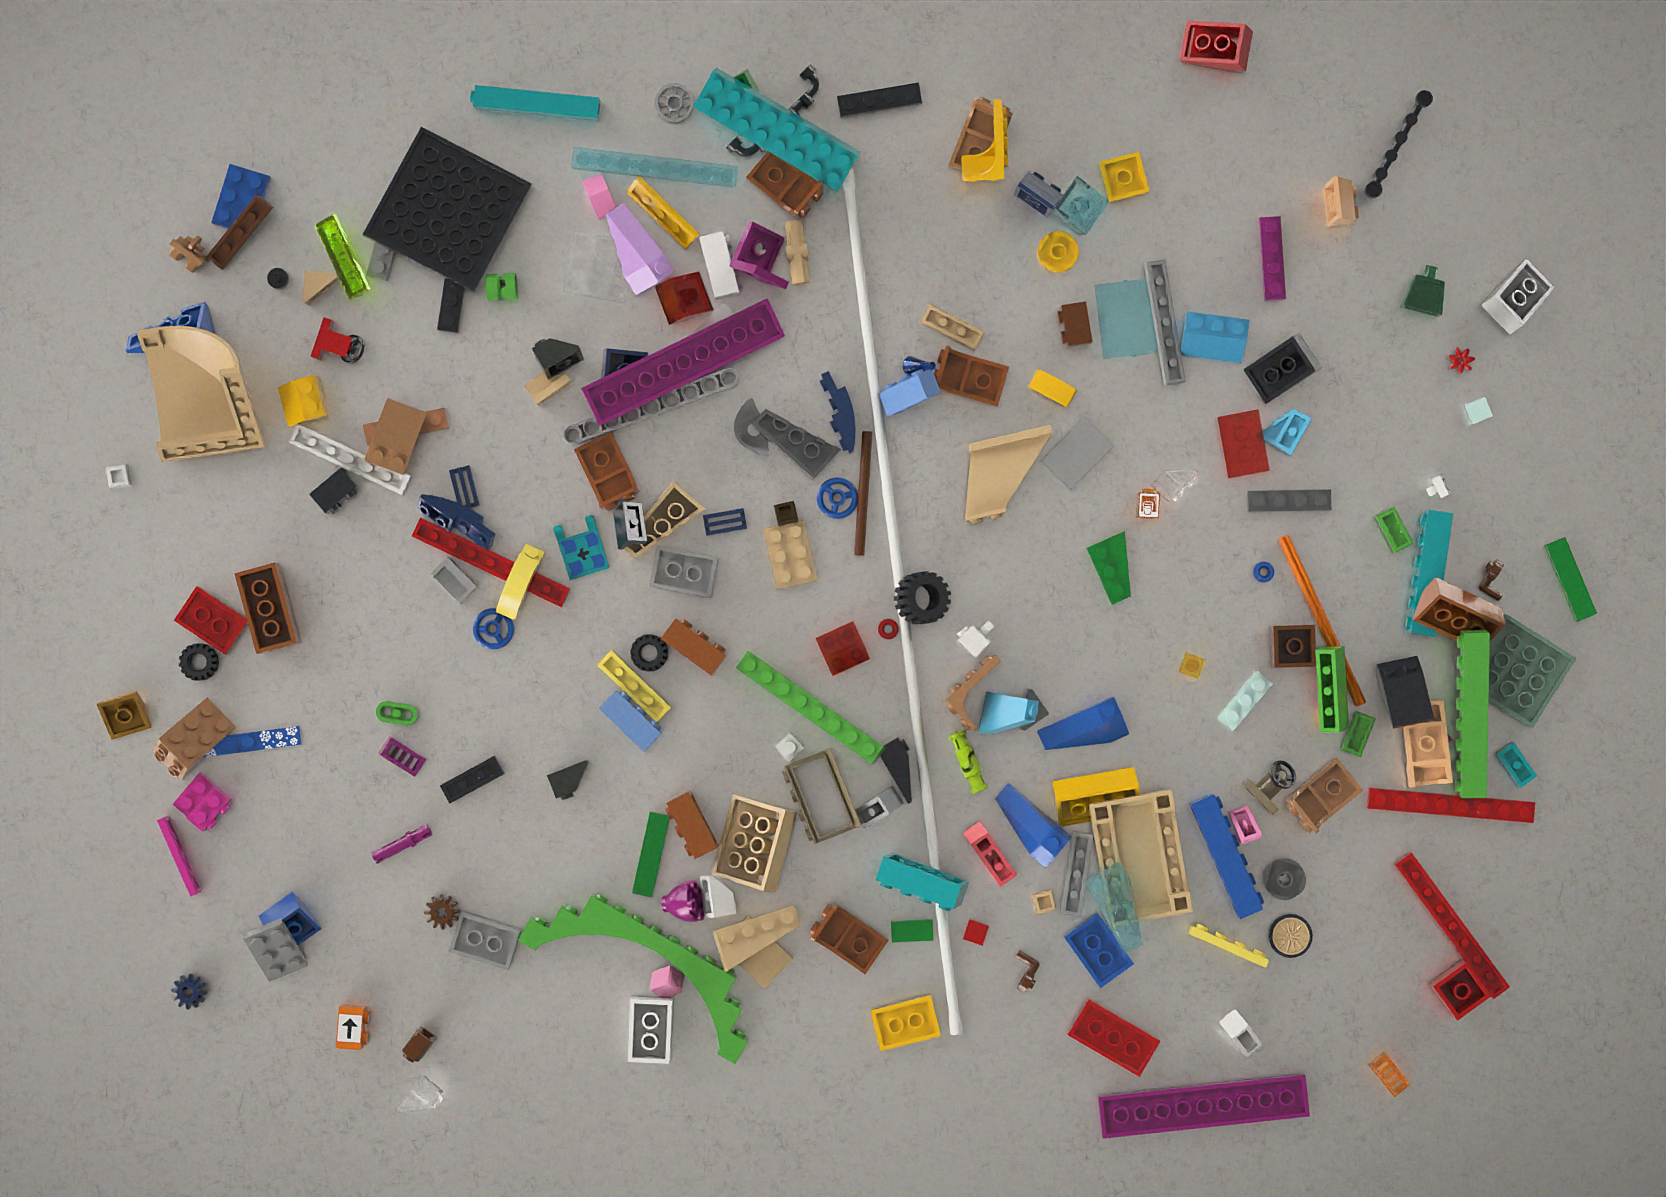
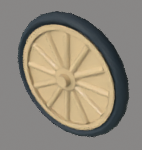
M1286 914L1276 919L1271 925L1269 942L1274 951L1286 958L1299 957L1311 946L1313 938L1312 929L1303 917L1295 914Z

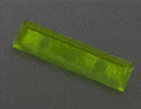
M333 214L318 222L315 227L347 297L353 299L362 296L370 287L337 215Z

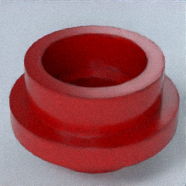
M884 619L878 626V632L884 639H893L899 631L898 624L892 619ZM886 625H890L892 627L891 633H886L884 631Z

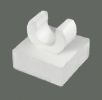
M1443 474L1433 478L1432 480L1435 485L1426 489L1429 496L1439 493L1441 498L1451 493Z

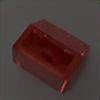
M853 621L815 638L832 676L870 659Z

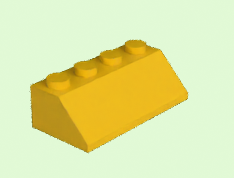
M1134 767L1052 781L1060 827L1091 822L1090 803L1139 795V784Z

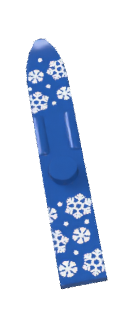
M299 726L228 735L202 758L301 745Z

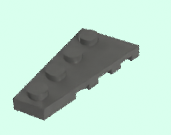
M767 409L752 423V426L812 480L818 476L841 450L837 446L825 442L822 438L808 433L807 430L793 425L788 420Z

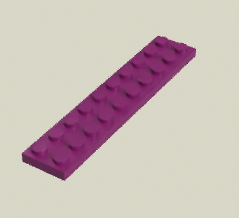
M768 298L596 380L582 387L581 390L598 425L601 426L784 337L785 334Z
M1305 1074L1098 1096L1103 1139L1310 1116Z

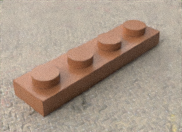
M445 408L425 411L427 413L419 435L449 429ZM378 422L363 425L367 445L371 441Z

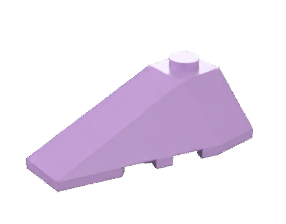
M621 203L606 214L612 238L618 251V259H620L624 279L635 295L657 284L675 271L664 253L624 203Z

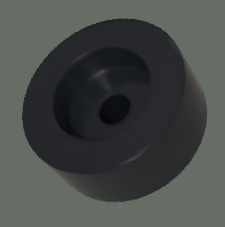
M274 268L268 273L267 281L273 288L283 289L289 283V275L281 268Z

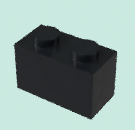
M340 468L309 495L324 513L329 514L331 512L334 514L342 507L341 503L346 499L349 501L358 494L356 490L360 487L344 468Z

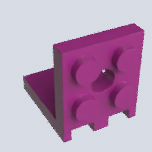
M748 221L729 266L762 283L786 289L789 281L770 272L785 238L753 221ZM761 243L762 250L757 254L755 250L756 245Z

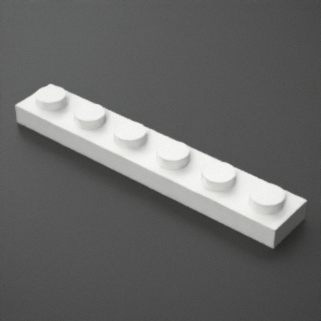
M297 424L289 443L401 495L404 494L412 477L405 473L402 475L364 461V454L300 424Z

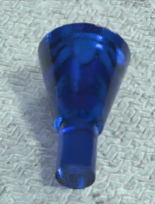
M908 356L903 361V371L910 377H912L911 373L918 370H934L936 367L935 362H926L913 356Z

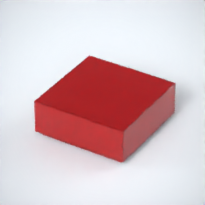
M969 919L963 939L983 946L989 925Z

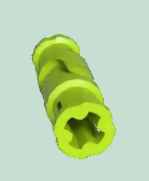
M962 730L948 737L953 741L956 749L955 754L965 778H968L972 788L971 794L987 789L988 784H985L981 775L982 769L974 754L973 747L969 745L966 738V730Z

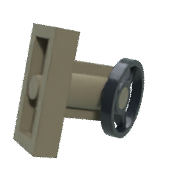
M1280 760L1271 765L1269 772L1256 785L1248 778L1242 785L1270 814L1274 815L1279 809L1271 799L1281 789H1288L1295 784L1296 773L1289 763ZM1280 764L1286 766L1290 770L1292 777L1289 776L1287 772L1281 768ZM1285 780L1292 782L1290 785H1286L1287 783L1285 782Z

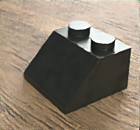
M552 338L542 339L535 343V347L532 348L535 358L548 380L584 360L578 345Z

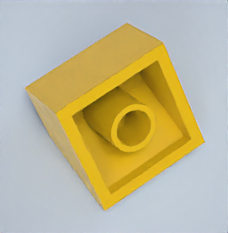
M318 376L303 377L278 387L288 427L329 417Z

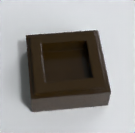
M794 501L774 505L778 526L799 522Z

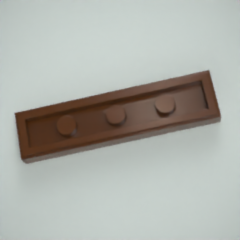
M256 194L206 257L223 270L274 207L259 194Z

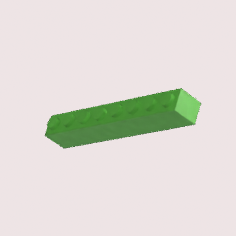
M1461 630L1460 636H1457V647L1460 648V656L1457 657V669H1460V677L1456 679L1457 690H1460L1459 698H1456V709L1459 710V718H1456V730L1459 731V739L1455 741L1456 751H1459V758L1455 760V770L1458 772V780H1455V792H1458L1461 798H1487L1490 633L1486 630Z
M747 651L736 668L869 763L874 765L885 750L883 745L751 652Z

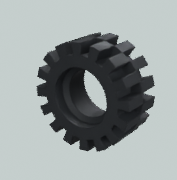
M652 634L638 637L630 649L633 664L638 669L647 672L660 669L668 658L666 643L660 637ZM646 645H653L657 649V657L652 661L644 660L641 655L642 648Z
M195 643L189 645L181 652L182 655L179 656V667L182 669L180 671L191 680H207L218 669V654H215V650L207 644ZM196 654H202L206 658V666L202 670H196L192 667L191 660Z

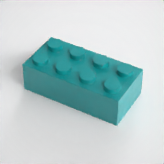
M894 853L883 857L876 877V881L881 882L880 885L882 887L900 889V893L903 895H916L920 901L931 904V902L937 903L939 908L946 911L954 910L962 905L969 885V881Z

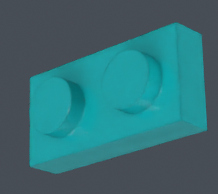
M1511 742L1495 753L1519 788L1537 777V774L1514 742Z

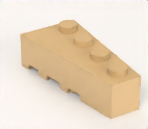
M672 481L643 514L647 542L645 544H628L624 549L634 558L638 557L705 508Z
M793 905L715 930L713 936L725 972L799 927L800 921L795 906Z

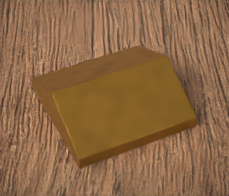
M137 691L96 704L111 740L151 728L145 703Z

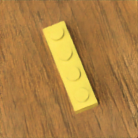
M612 650L597 664L656 722L670 710L671 706Z
M1198 923L1196 927L1190 925L1189 934L1265 968L1267 967L1269 960L1265 958L1266 953L1254 949L1253 952L1245 949L1247 945L1236 940L1233 944L1227 941V936L1218 932L1213 935L1207 932L1209 928Z

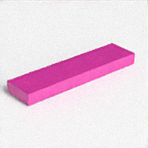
M167 816L157 820L190 897L200 893L201 888L170 818Z

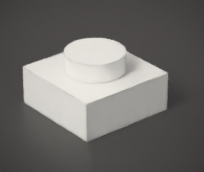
M792 733L788 734L775 746L788 762L804 749Z

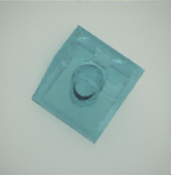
M1076 176L1053 211L1061 222L1077 235H1086L1109 200L1080 177Z

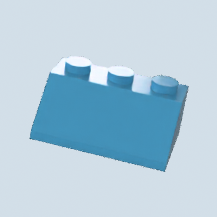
M1187 312L1184 318L1181 355L1242 363L1250 320Z

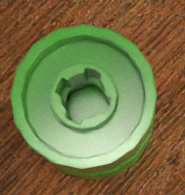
M504 273L502 277L498 274H486L487 300L500 301L501 297H504L505 300H517L518 286L516 273Z

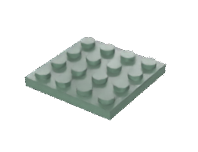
M1504 614L1506 626L1489 642L1488 702L1526 726L1533 728L1577 658L1511 616Z

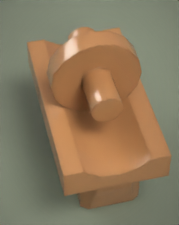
M181 236L176 240L172 239L170 243L172 248L169 256L177 261L181 260L183 256L187 257L189 260L185 267L190 272H196L201 266L209 262L206 255L202 253L205 248L200 245L202 241L200 236H196L194 239L190 236H187L185 239Z

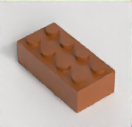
M274 562L234 573L256 654L301 643L279 563Z

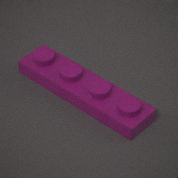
M1281 216L1260 217L1259 229L1264 301L1285 300Z

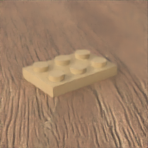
M803 520L763 529L777 590L817 580Z

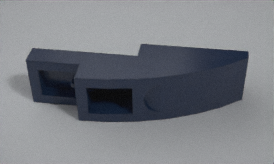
M829 371L821 374L822 380L819 382L824 392L829 391L831 398L828 400L833 411L838 410V413L832 415L833 420L830 421V424L835 433L839 431L842 438L839 440L843 451L848 450L849 454L854 451L856 431L852 403L846 387L837 389Z
M425 494L419 497L417 509L421 514L436 522L438 526L446 529L448 532L455 527L461 534L466 535L487 551L492 547L496 534L482 524L483 516L462 504L442 497Z

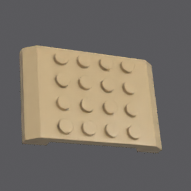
M1167 789L1090 803V817L1110 926L1193 912L1172 790Z

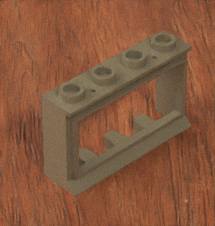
M831 748L784 766L785 771L782 773L786 783L790 782L793 790L790 791L794 803L797 801L801 809L797 811L801 821H806L808 829L805 832L809 841L813 840L814 844H817L861 826ZM824 757L850 825L819 836L793 769Z

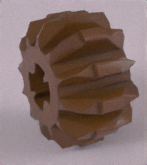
M444 894L439 895V901L435 896L432 897L433 904L426 903V906L431 910L424 911L425 915H431L426 920L427 923L434 920L433 928H436L439 923L441 930L445 929L446 924L451 928L453 926L451 920L458 921L459 919L453 915L460 913V909L453 908L458 902L455 901L451 904L452 896H448L446 901H444ZM444 907V912L447 913V916L443 915L441 917L439 916L440 912L438 911V908L441 909Z

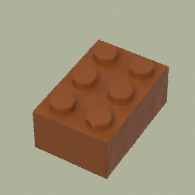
M675 618L661 639L709 675L713 676L727 657L724 653L726 649L717 642L714 645L707 641L709 636L698 630L696 633L691 629L692 624L684 618L680 620Z
M691 790L666 803L668 807L665 810L670 820L674 818L676 821L675 830L680 838L684 837L687 843L684 847L689 857L693 855L697 859L718 848L719 844Z

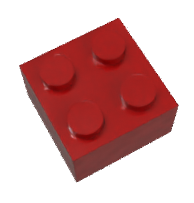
M1464 960L1459 961L1429 983L1450 1015L1457 1021L1491 997L1470 965Z

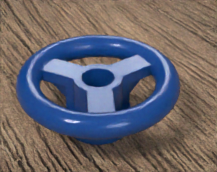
M844 478L828 479L818 490L817 504L820 510L830 518H845L857 506V490L850 481ZM842 484L850 491L844 493L840 489L833 490L830 485ZM825 491L829 494V500L833 504L831 511L826 508L823 502ZM839 494L842 499L836 502L833 499L834 495ZM852 497V502L848 509L837 513L838 507L846 499Z
M497 608L482 611L473 623V634L476 641L487 649H500L506 646L514 634L512 619L497 613ZM491 614L497 615L495 620L486 622L484 626H479L484 617ZM503 618L508 625V632L504 639L500 634V623ZM491 625L496 626V632H490L489 628ZM479 632H485L487 636L495 637L498 643L486 642Z

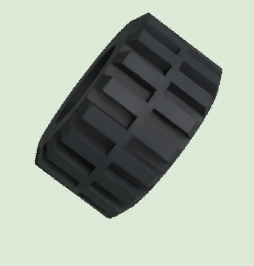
M929 571L912 573L905 576V580L899 581L900 587H896L894 591L897 593V596H894V601H897L895 608L900 609L898 614L901 617L905 616V621L912 622V624L933 623L938 621L937 619H942L944 617L943 613L948 612L949 608L947 605L951 604V599H948V595H951V591H947L946 588L949 587L947 582L943 583V578L937 576V573H929ZM920 586L924 587L929 594V604L925 610L918 606L915 599L916 591Z

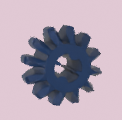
M189 974L187 978L184 975L180 976V981L176 980L174 982L177 988L171 989L172 993H177V996L172 998L173 1001L179 999L178 1006L182 1007L185 1003L187 1010L191 1006L194 1008L199 1007L198 1002L203 1003L205 1001L201 995L208 994L207 990H202L206 983L199 984L201 977L198 976L194 979L193 974ZM192 988L193 993L187 995L186 990Z

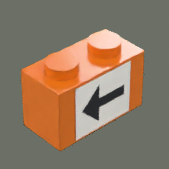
M346 1004L339 1006L336 1048L361 1050L364 1048V1045H367L368 1032H365V1024H369L370 1012L366 1011L367 1006Z

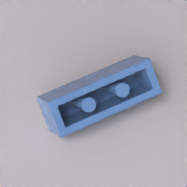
M921 369L911 373L912 378L906 376L899 379V384L894 382L886 385V390L880 392L879 396L887 416L903 412L941 394L933 371L924 372Z
M616 690L599 709L642 751H646L662 734L660 731L662 727L653 719L649 721L644 716L646 712L639 705L635 707L629 701L632 698L623 690L621 692Z

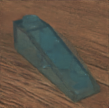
M1119 861L1083 881L1123 954L1125 955L1143 945L1131 881L1121 862Z

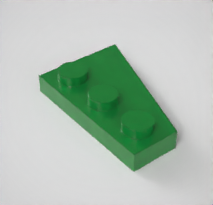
M1125 531L1086 548L1111 605L1131 597Z

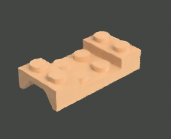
M1444 700L1430 701L1434 720L1403 727L1408 787L1453 783Z

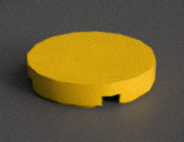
M1063 231L1051 232L1045 235L1038 247V259L1041 265L1055 273L1071 269L1079 256V249L1075 238Z

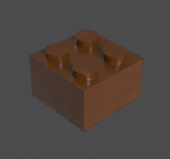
M1315 625L1270 626L1271 668L1316 667Z

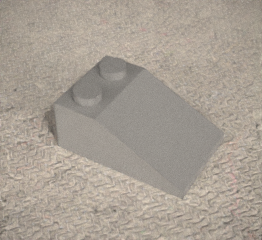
M1525 259L1487 297L1481 306L1511 334L1527 322L1555 287Z

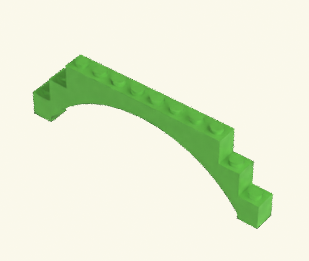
M599 893L596 896L594 894L591 895L580 915L577 914L578 910L570 905L564 907L562 905L550 927L546 925L548 922L541 917L530 918L518 941L535 951L542 944L569 936L607 935L639 943L665 957L687 976L705 1001L717 1031L720 1047L717 1054L736 1064L748 1043V1039L745 1038L746 1034L737 1029L735 1031L731 1030L742 1011V1007L739 1006L740 1002L731 997L729 1000L725 998L737 977L734 975L735 971L733 969L725 972L724 967L722 968L715 964L717 961L712 957L706 955L704 958L697 954L699 950L690 945H687V947L681 945V940L671 934L667 937L661 933V928L653 924L651 926L643 923V918L636 914L631 916L625 913L626 909L618 904H615V906L607 902L608 898Z

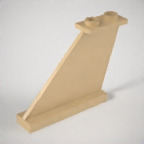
M1051 424L969 443L971 456L965 522L970 521L971 524L983 522L982 518L990 516L991 520L1003 517L1002 513L1007 512V504L1052 434Z

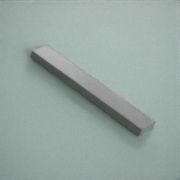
M1166 260L1145 262L1144 268L1164 386L1184 383L1186 380Z

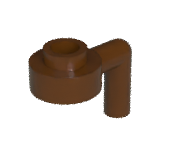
M1496 559L1494 562L1490 560L1484 569L1486 575L1480 583L1479 589L1499 601L1503 594L1489 586L1504 566V563Z
M1019 950L1016 958L1029 965L1028 970L1017 986L1018 990L1025 993L1026 990L1030 992L1036 982L1033 978L1040 963Z

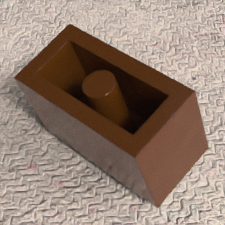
M1086 301L1061 305L1060 311H1057L1058 322L1063 324L1064 331L1060 332L1062 344L1066 343L1067 348L1092 344Z

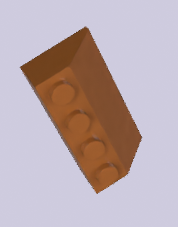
M1437 577L1423 590L1413 616V621L1454 640H1457V636H1460L1461 630H1486L1490 633L1491 641L1506 626L1501 607Z

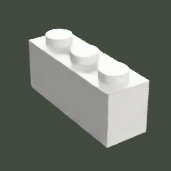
M723 231L699 237L715 299L739 294L738 288L742 287L739 275L735 276L733 268L729 266L734 256H730L728 248H731L729 235L724 236Z

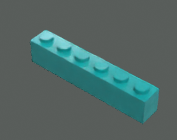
M1425 510L1424 514H1421L1420 526H1422V533L1417 538L1419 554L1415 555L1414 567H1417L1416 575H1413L1411 579V588H1414L1413 596H1410L1408 600V608L1411 609L1410 616H1407L1405 621V629H1408V634L1436 637L1435 630L1413 621V616L1423 590L1435 577L1444 581L1453 513Z

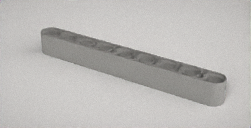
M732 368L715 372L691 381L652 400L657 403V409L654 412L646 410V405L648 404L646 403L636 408L638 415L635 419H629L627 413L618 417L616 426L611 427L605 423L599 426L598 431L594 434L588 431L589 424L597 423L595 417L568 426L564 430V438L571 445L584 443L609 432L617 431L734 388L739 383V375ZM727 373H733L736 377L735 381L731 384L724 381V376ZM708 380H713L716 383V387L712 391H708L704 387ZM689 387L696 389V395L693 398L685 396V390ZM669 394H674L677 397V401L673 405L666 403V397ZM571 430H578L579 438L575 441H571L568 437Z

